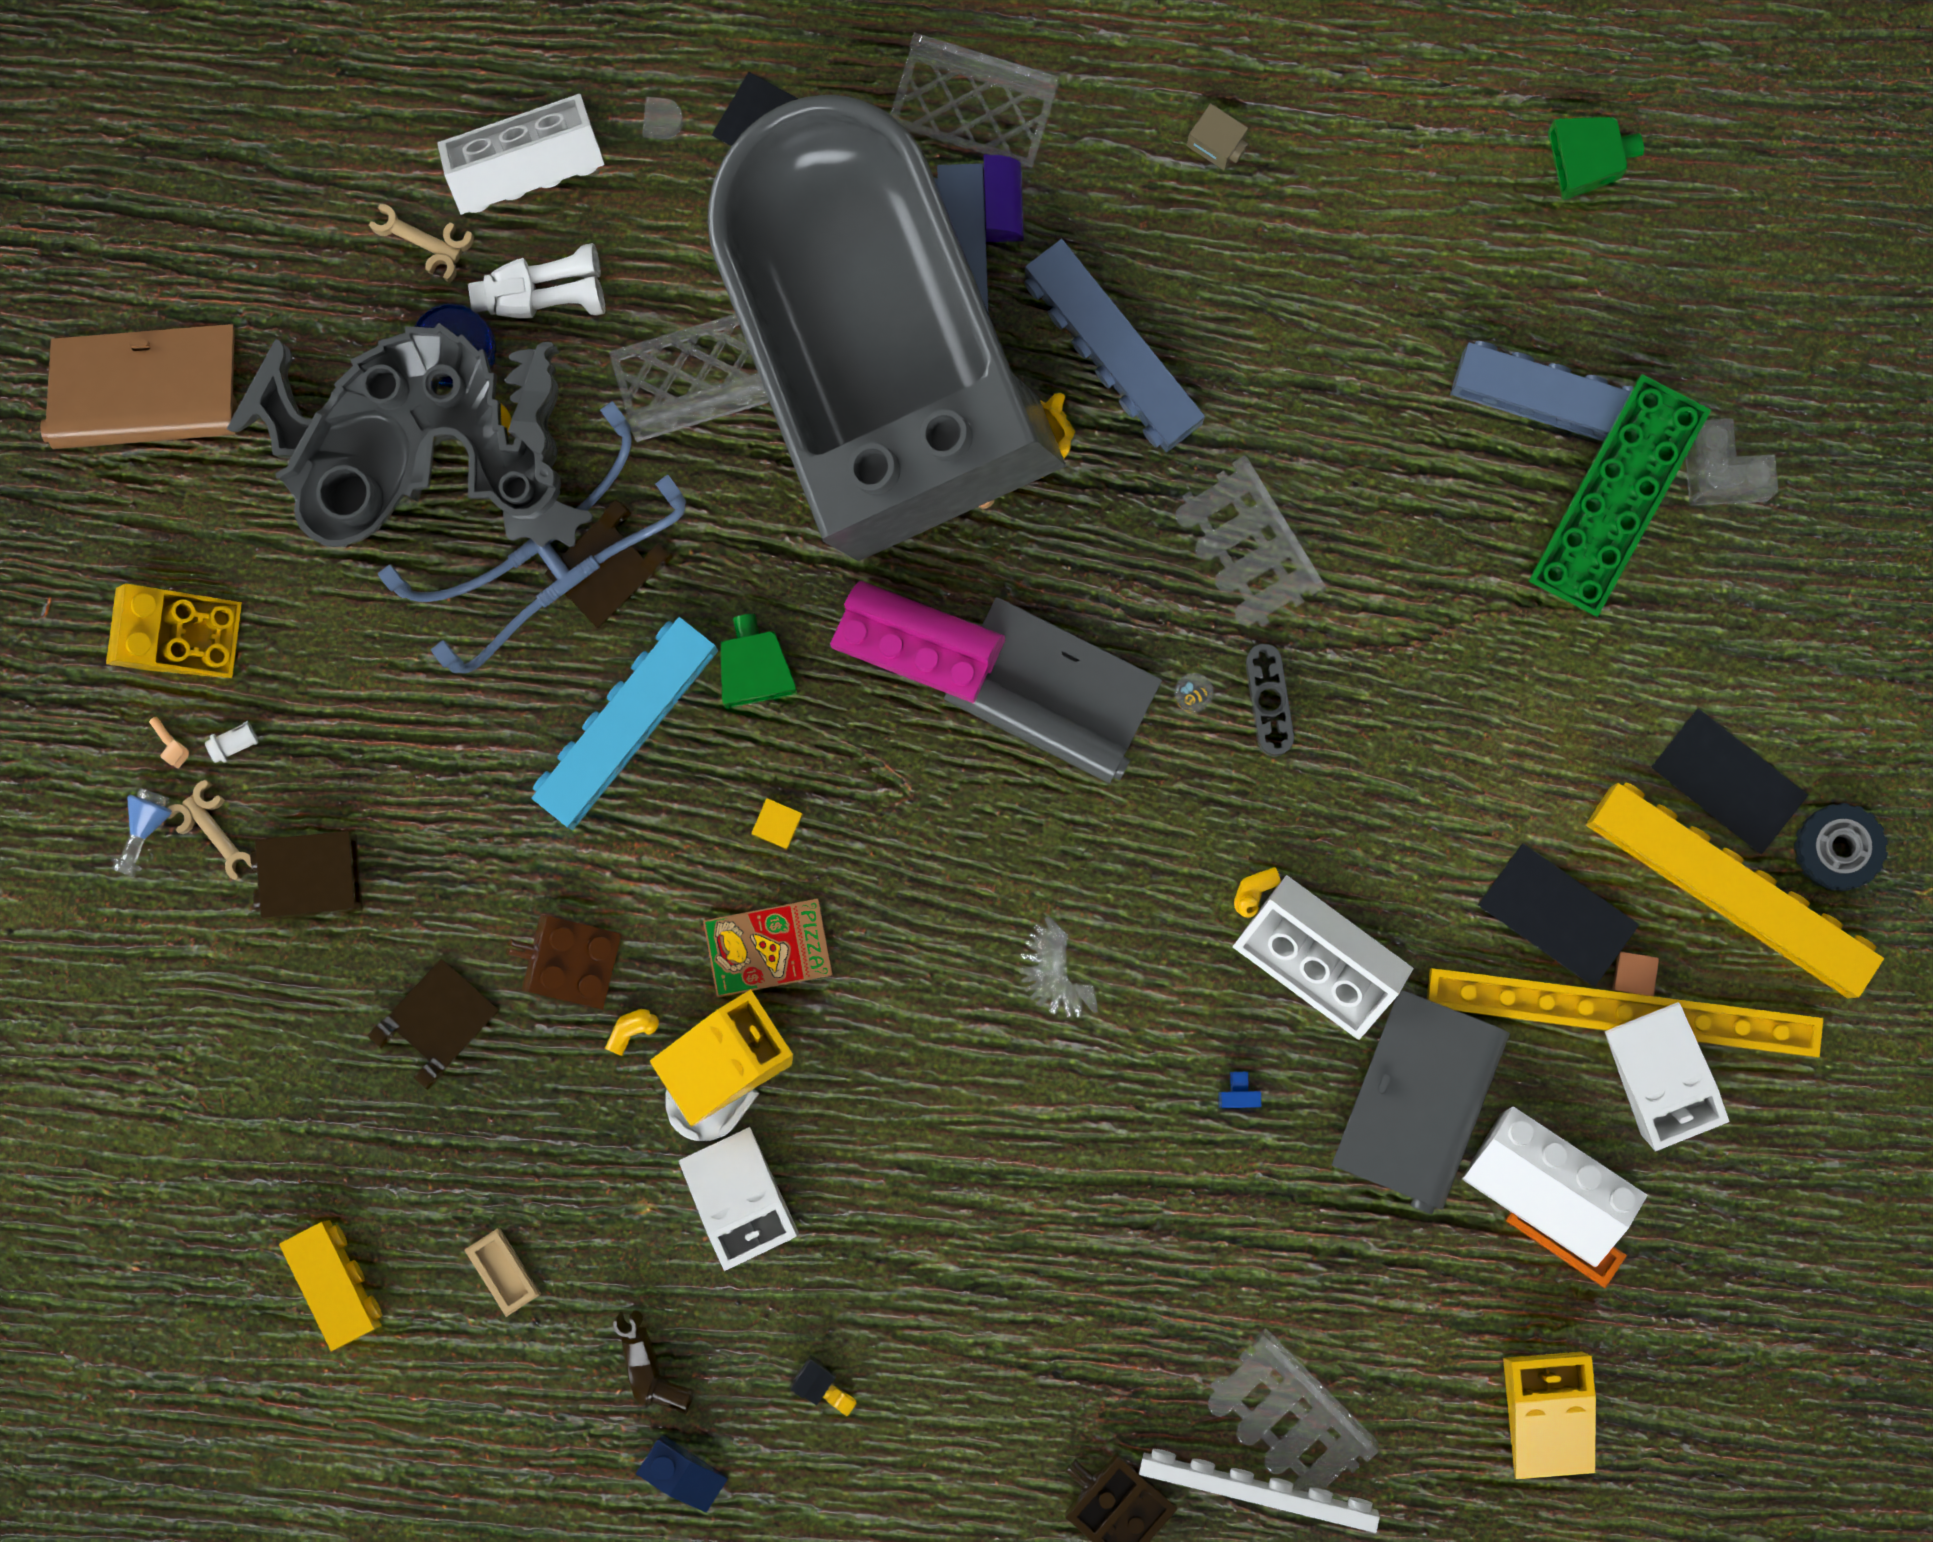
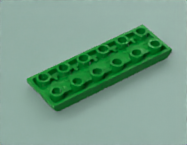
M1641 374L1536 564L1529 582L1598 617L1712 410Z

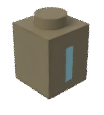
M1210 103L1189 133L1186 146L1222 170H1225L1231 160L1238 163L1249 145L1245 142L1248 128Z

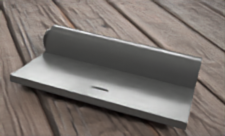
M996 597L981 626L1005 636V642L991 674H987L974 704L948 693L945 694L944 700L1109 784L1113 777L1121 780L1130 762V759L1124 755L1162 679Z
M1401 990L1391 1009L1331 1166L1412 1198L1411 1207L1433 1215L1435 1208L1443 1210L1510 1033L1484 1021Z

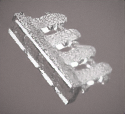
M1245 455L1233 462L1237 472L1228 477L1225 471H1222L1216 475L1220 482L1196 497L1192 495L1191 491L1183 495L1182 497L1186 503L1177 509L1175 516L1179 525L1184 528H1192L1197 524L1202 528L1206 536L1199 539L1195 546V551L1202 560L1210 561L1219 556L1224 564L1225 569L1216 575V587L1223 593H1232L1239 589L1245 601L1238 605L1235 610L1236 620L1244 626H1251L1259 622L1263 628L1270 623L1267 618L1269 614L1293 601L1296 607L1304 603L1301 595L1309 590L1313 597H1316L1326 591L1327 588ZM1250 492L1257 504L1247 509L1241 497ZM1233 503L1240 515L1214 530L1207 518ZM1268 525L1271 526L1277 536L1267 542L1261 532ZM1253 536L1259 548L1234 563L1227 550ZM1290 557L1297 570L1288 575L1281 562ZM1273 568L1279 581L1253 595L1247 583Z
M1266 1328L1254 1338L1253 1347L1256 1351L1251 1354L1246 1349L1239 1356L1243 1364L1224 1382L1217 1377L1210 1384L1214 1390L1208 1401L1210 1412L1215 1416L1221 1417L1227 1415L1233 1409L1243 1419L1238 1424L1236 1430L1238 1440L1244 1445H1253L1262 1438L1271 1447L1265 1455L1267 1470L1273 1474H1280L1290 1467L1299 1476L1294 1482L1293 1489L1309 1492V1488L1314 1487L1329 1491L1326 1487L1346 1468L1353 1473L1360 1466L1355 1460L1359 1455L1368 1462L1379 1452L1378 1441ZM1274 1368L1285 1378L1281 1383L1270 1374ZM1262 1381L1271 1392L1250 1411L1241 1400ZM1301 1398H1304L1313 1407L1309 1412L1298 1402ZM1291 1410L1300 1420L1279 1440L1270 1429ZM1331 1426L1341 1435L1338 1440L1327 1431ZM1319 1439L1328 1449L1307 1468L1298 1458Z

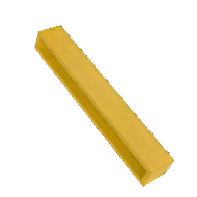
M1617 783L1608 789L1585 824L1587 827L1847 999L1859 998L1884 960V957L1874 952L1877 947L1872 942L1859 935L1853 938L1841 930L1843 924L1836 918L1825 913L1821 916L1808 908L1810 902L1801 895L1792 891L1788 894L1775 886L1777 881L1772 876L1758 869L1753 872L1742 864L1744 859L1728 848H1723L1721 851L1709 843L1711 837L1694 826H1690L1689 829L1676 821L1678 818L1676 813L1660 804L1656 807L1643 799L1645 794L1634 785L1629 783L1621 785Z

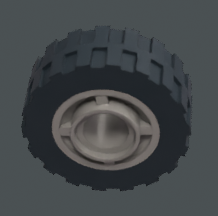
M1841 803L1839 805L1826 806L1806 818L1803 826L1797 831L1796 836L1798 837L1794 843V850H1796L1797 857L1795 859L1797 865L1799 864L1803 871L1801 872L1803 875L1812 880L1811 883L1816 886H1823L1825 890L1848 891L1869 883L1877 873H1880L1883 868V861L1887 859L1886 845H1888L1887 837L1885 838L1883 826L1878 824L1875 820L1876 817L1871 812L1867 813L1863 810L1864 808L1857 805L1853 807L1849 806L1848 803ZM1835 838H1842L1847 842L1849 853L1846 858L1839 857L1834 853L1832 843Z

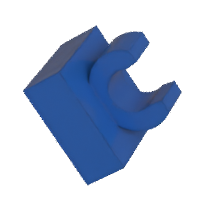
M1230 1072L1231 1092H1218L1219 1108L1261 1107V1091H1248V1072Z

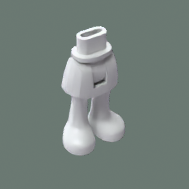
M591 243L581 246L571 256L549 263L528 266L526 260L521 258L497 268L491 275H484V281L468 284L472 312L489 311L491 315L533 318L538 309L560 304L578 303L591 315L605 314L604 294L597 278L601 276L597 249ZM561 278H585L549 288L536 289L535 286L537 283Z

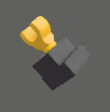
M812 1355L809 1356L790 1384V1390L802 1399L806 1398L817 1406L823 1397L846 1416H849L857 1404L855 1398L832 1385L836 1378V1373L825 1367L822 1362Z

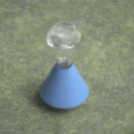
M139 788L137 796L129 795L127 797L130 835L121 857L111 858V861H114L113 870L132 877L135 876L137 870H142L141 867L135 864L144 840L172 814L171 809L166 808L170 798L143 788Z

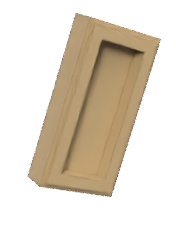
M497 1228L465 1249L466 1254L506 1317L541 1295L500 1228Z

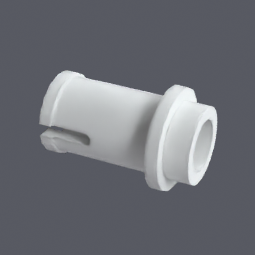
M246 721L242 725L219 736L215 734L210 735L211 739L205 742V746L215 763L220 760L225 763L228 761V756L259 742L251 725Z

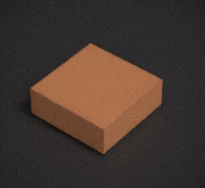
M1620 952L1616 959L1612 991L1654 996L1659 958Z

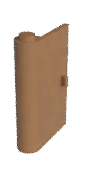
M234 325L51 339L46 419H42L40 425L43 441L49 442L52 449L239 434V432L227 430L238 408L233 394Z

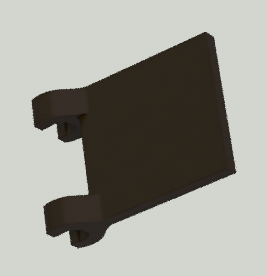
M616 499L605 510L601 518L576 542V545L571 547L561 557L569 570L576 567L583 560H586L590 555L594 557L604 549L624 539L616 528L624 523L632 515V512L622 502ZM658 543L644 559L631 545L599 564V569L567 591L565 595L597 628H600L655 573L664 568L674 556ZM550 569L545 572L553 582L557 580Z
M440 959L396 1008L377 1024L367 1036L382 1049L393 1038L395 1033H399L429 1061L413 1077L425 1089L429 1090L446 1068L492 1020L499 1010L444 960Z

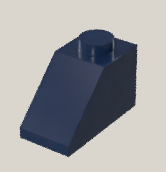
M664 1434L656 1441L636 1472V1475L668 1496L707 1513L728 1480L727 1476Z

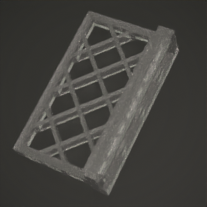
M914 32L909 46L908 59L890 115L898 120L908 131L985 155L1011 157L1018 160L1021 166L1033 169L1054 98H1056L1060 86L1059 77ZM916 61L932 66L937 76V79L919 89L911 77ZM938 68L943 69V70H946V71H950V72H948L947 74L941 76V74H940ZM958 74L968 77L974 90L954 100L945 81ZM974 79L985 82V84L977 87ZM910 83L914 91L906 95ZM941 84L950 103L930 113L921 94ZM994 85L1004 88L1010 101L990 111L981 92ZM1010 90L1021 93V95L1013 98ZM977 95L986 114L966 124L957 105ZM1030 96L1044 100L1041 115L1026 122L1017 103ZM918 97L926 115L914 122L900 119L899 115L902 105ZM1013 106L1022 125L1002 135L993 116ZM953 108L962 127L949 134L939 131L933 118ZM989 119L998 138L985 145L975 142L969 129ZM930 121L934 129L922 126L921 124ZM1037 124V128L1033 137L1029 127ZM1025 130L1032 143L1027 158L1011 153L1005 140ZM966 132L969 140L958 137V135ZM1002 143L1005 151L993 147Z
M736 314L609 351L627 413L626 416L636 442L769 403L759 374L749 375L740 370L751 353L747 344L730 337L734 328L740 325ZM709 334L719 339L710 355L693 348L699 337ZM725 343L742 350L734 366L716 359ZM671 345L682 350L673 366L657 359L661 350ZM689 354L705 361L697 377L680 370ZM636 356L646 362L637 377H634L623 371L620 361ZM652 365L669 372L660 389L643 381ZM712 365L729 373L723 384L712 386L703 381ZM676 376L692 384L686 395L675 397L667 393ZM626 381L632 383V385H631V387L629 388V390H628ZM639 387L655 394L649 406L634 410L631 400Z

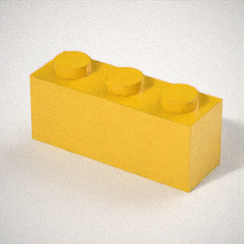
M330 1220L323 1221L279 1243L331 1351L341 1348L382 1326L378 1319L382 1317L381 1309L372 1295L367 1296L361 1282L365 1281L363 1272L355 1260H349L344 1249L347 1246V1240L337 1224L333 1226Z

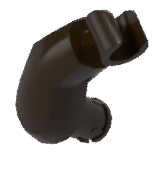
M634 1310L629 1317L631 1324L625 1321L623 1312H620L613 1322V1328L618 1335L622 1336L621 1341L628 1380L635 1400L645 1407L652 1406L655 1403L686 1415L694 1397V1389L679 1386L662 1379L657 1355L646 1327H639L643 1321L641 1312Z

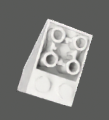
M1679 1002L1605 1031L1640 1134L1655 1151L1729 1122L1716 1082Z
M750 1127L679 1160L707 1235L724 1271L800 1235Z

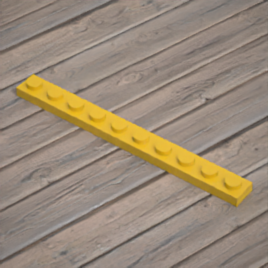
M1431 968L1429 972L1427 1000L1458 1012L1607 1031L1679 1002L1698 1043L1820 1057L1823 1018L1435 968Z

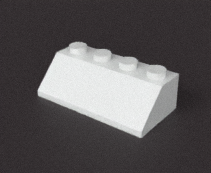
M581 94L437 142L444 175L460 215L467 212H481L488 208L490 204L505 199L516 200L528 191L539 187L550 188L556 186L563 179L574 175H588L593 173L598 167L605 165Z
M1287 875L1233 945L1234 949L1358 1040L1399 995L1414 969Z
M1515 1107L1509 1108L1498 1116L1461 1178L1593 1267L1599 1265L1629 1229L1648 1196Z

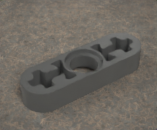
M1259 644L1250 650L1245 661L1258 746L1266 755L1277 757L1285 754L1291 748L1294 741L1293 726L1281 655L1274 646ZM1259 653H1265L1267 659L1273 658L1274 664L1268 667V677L1272 679L1276 676L1278 683L1265 682L1256 686L1255 680L1263 679L1261 667L1254 666L1253 661L1258 659ZM1264 690L1277 692L1281 700L1279 708L1274 711L1264 710L1258 700L1260 693ZM1282 714L1284 721L1277 720L1276 727L1278 734H1285L1286 740L1280 743V748H1274L1272 742H1266L1265 737L1271 734L1270 721L1262 724L1261 717L1271 719Z

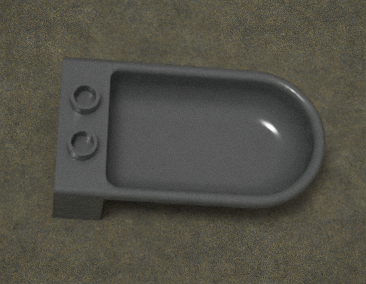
M816 95L793 100L776 107L752 123L731 146L716 173L711 188L707 215L710 246L823 542L860 561L1066 467L1039 397L1011 371L929 164L920 146L907 129L892 115L878 106L860 99L841 95Z

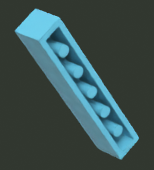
M678 617L674 623L668 621L660 629L655 637L659 641L650 653L643 651L631 666V669L634 671L625 683L619 681L611 689L606 698L610 702L602 712L595 711L589 716L582 726L585 732L576 744L570 741L558 755L557 759L561 762L552 773L546 771L534 784L533 790L536 793L531 799L572 831L717 654V647L682 618Z

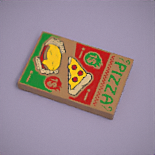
M819 899L703 920L717 998L745 993L750 989L756 991L833 976Z

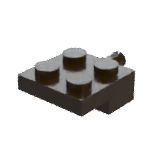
M1118 1453L1102 1470L1093 1475L1077 1459L1071 1465L1082 1475H1079L1071 1466H1068L1065 1470V1473L1082 1486L1079 1497L1065 1512V1518L1092 1542H1150L1178 1509L1146 1478L1139 1475V1472Z

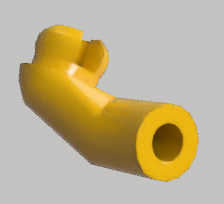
M1275 867L1248 876L1240 882L1234 898V906L1236 911L1243 917H1254L1260 909L1258 905L1262 893L1280 884L1281 879Z
M638 1009L621 1016L613 1028L605 1049L623 1056L631 1036L642 1032L651 1035L657 1030L659 1025L657 1016L650 1014V1011L646 1009Z

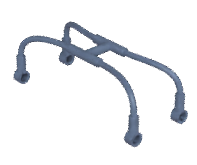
M613 401L601 408L600 411L616 433L622 436L620 452L603 481L576 509L588 511L603 496L619 475L630 453L631 427ZM667 474L655 485L675 510L662 520L616 542L594 557L590 555L571 570L567 568L550 543L554 540H550L544 547H540L530 539L508 555V559L499 566L473 580L441 591L416 592L411 590V586L391 564L378 572V575L391 592L394 591L399 597L418 602H432L452 598L474 590L496 579L511 568H518L538 553L557 580L537 594V599L522 610L477 657L464 664L463 660L454 653L445 640L431 648L432 653L444 668L447 667L453 673H470L486 662L532 614L542 606L546 608L547 605L553 603V601L599 569V564L678 521L685 512L686 500Z

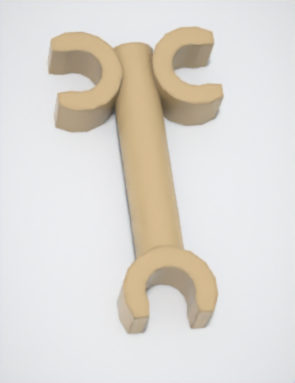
M386 204L379 205L378 209L380 212L389 216V219L384 225H378L371 221L369 224L371 229L380 236H387L393 233L434 253L435 255H432L426 262L427 272L433 274L438 265H447L443 278L446 282L451 283L457 273L455 264L459 261L462 252L467 251L474 243L473 234L467 231L461 241H453L452 238L457 228L450 222L443 230L444 242L399 220L390 206Z
M208 780L200 781L195 786L193 795L185 799L182 805L174 804L168 807L172 811L168 818L171 819L177 813H183L184 822L175 829L180 834L188 833L196 822L227 860L225 863L227 875L239 881L242 877L236 871V864L240 860H245L251 867L250 854L239 852L207 810L218 809L225 800L222 796L218 795L213 800L206 802L204 792L212 786V783Z

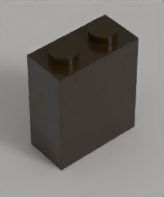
M350 831L255 840L256 850L251 851L250 860L253 873L258 874L259 889H254L253 901L255 910L260 912L261 918L278 920L363 911L357 834Z

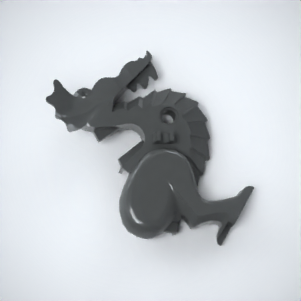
M440 323L435 328L406 326L405 333L379 340L377 347L351 359L350 361L353 366L334 383L336 388L331 392L328 402L321 410L315 413L312 419H306L302 416L292 394L288 379L292 352L281 341L275 339L227 427V430L231 432H239L259 418L268 426L273 454L279 458H290L288 466L275 474L276 478L283 481L295 498V519L300 529L309 538L326 547H344L369 537L390 518L404 495L418 502L422 489L430 488L434 448L446 440L461 441L469 455L468 498L491 499L498 508L503 510L504 526L507 537L510 540L514 541L522 537L529 538L538 546L544 547L550 540L556 539L569 547H574L576 545L575 534L577 528L593 520V515L590 512L575 509L556 501L560 494L561 480L558 473L552 467L557 459L558 448L549 432L548 419L554 410L559 393L558 383L554 379L556 368L552 366L551 359L560 352L552 342H542L537 345L536 349L519 350L509 355L511 361L521 363L520 366L515 368L505 378L507 384L521 387L510 396V400L518 404L508 431L515 437L513 445H509L507 428L501 425V403L495 400L497 375L491 373L486 352L483 349L478 351L462 334L457 337ZM444 378H452L453 388L450 393L442 396L438 395V383Z

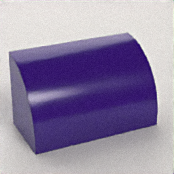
M984 155L986 242L1024 241L1021 163L1007 156Z

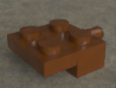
M540 915L533 944L510 939L508 946L520 948L522 951L507 948L506 955L528 960L521 991L603 1010L621 933L548 915Z

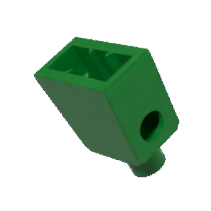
M1614 117L1559 118L1554 120L1548 130L1563 200L1618 181L1627 170L1626 159L1643 156L1644 143L1641 134L1621 136L1618 121Z
M756 614L734 617L733 622L737 638L721 642L722 702L725 708L729 709L797 695L796 685L775 632L770 631L759 634Z

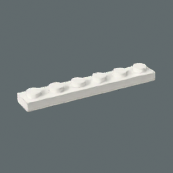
M1153 1449L1152 1454L1145 1452L1143 1454L1139 1475L1373 1533L1377 1532L1380 1518L1377 1509H1373V1503L1367 1500L1349 1497L1348 1502L1332 1499L1333 1493L1327 1490L1310 1487L1309 1492L1293 1489V1483L1278 1478H1270L1269 1483L1255 1480L1253 1479V1473L1237 1468H1231L1230 1473L1214 1470L1215 1464L1209 1461L1192 1459L1190 1464L1175 1460L1176 1455L1165 1450Z

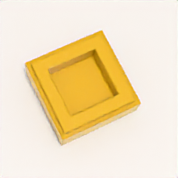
M766 798L751 834L788 850L803 814Z

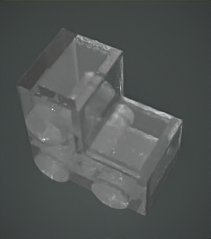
M1733 419L1706 420L1686 456L1689 505L1767 502L1778 493L1775 455L1736 457Z

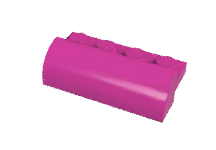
M859 581L853 587L844 603L846 610L830 645L832 649L974 704L987 674H991L1005 642V636L875 585Z

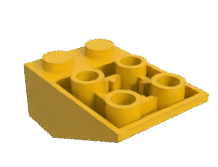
M125 583L117 587L115 591L106 664L149 671L232 678L242 602Z
M750 989L717 1009L652 1058L650 1063L689 1125L693 1127L792 1066L793 1053Z
M1584 1352L1503 1358L1515 1479L1595 1473L1596 1394L1592 1356Z

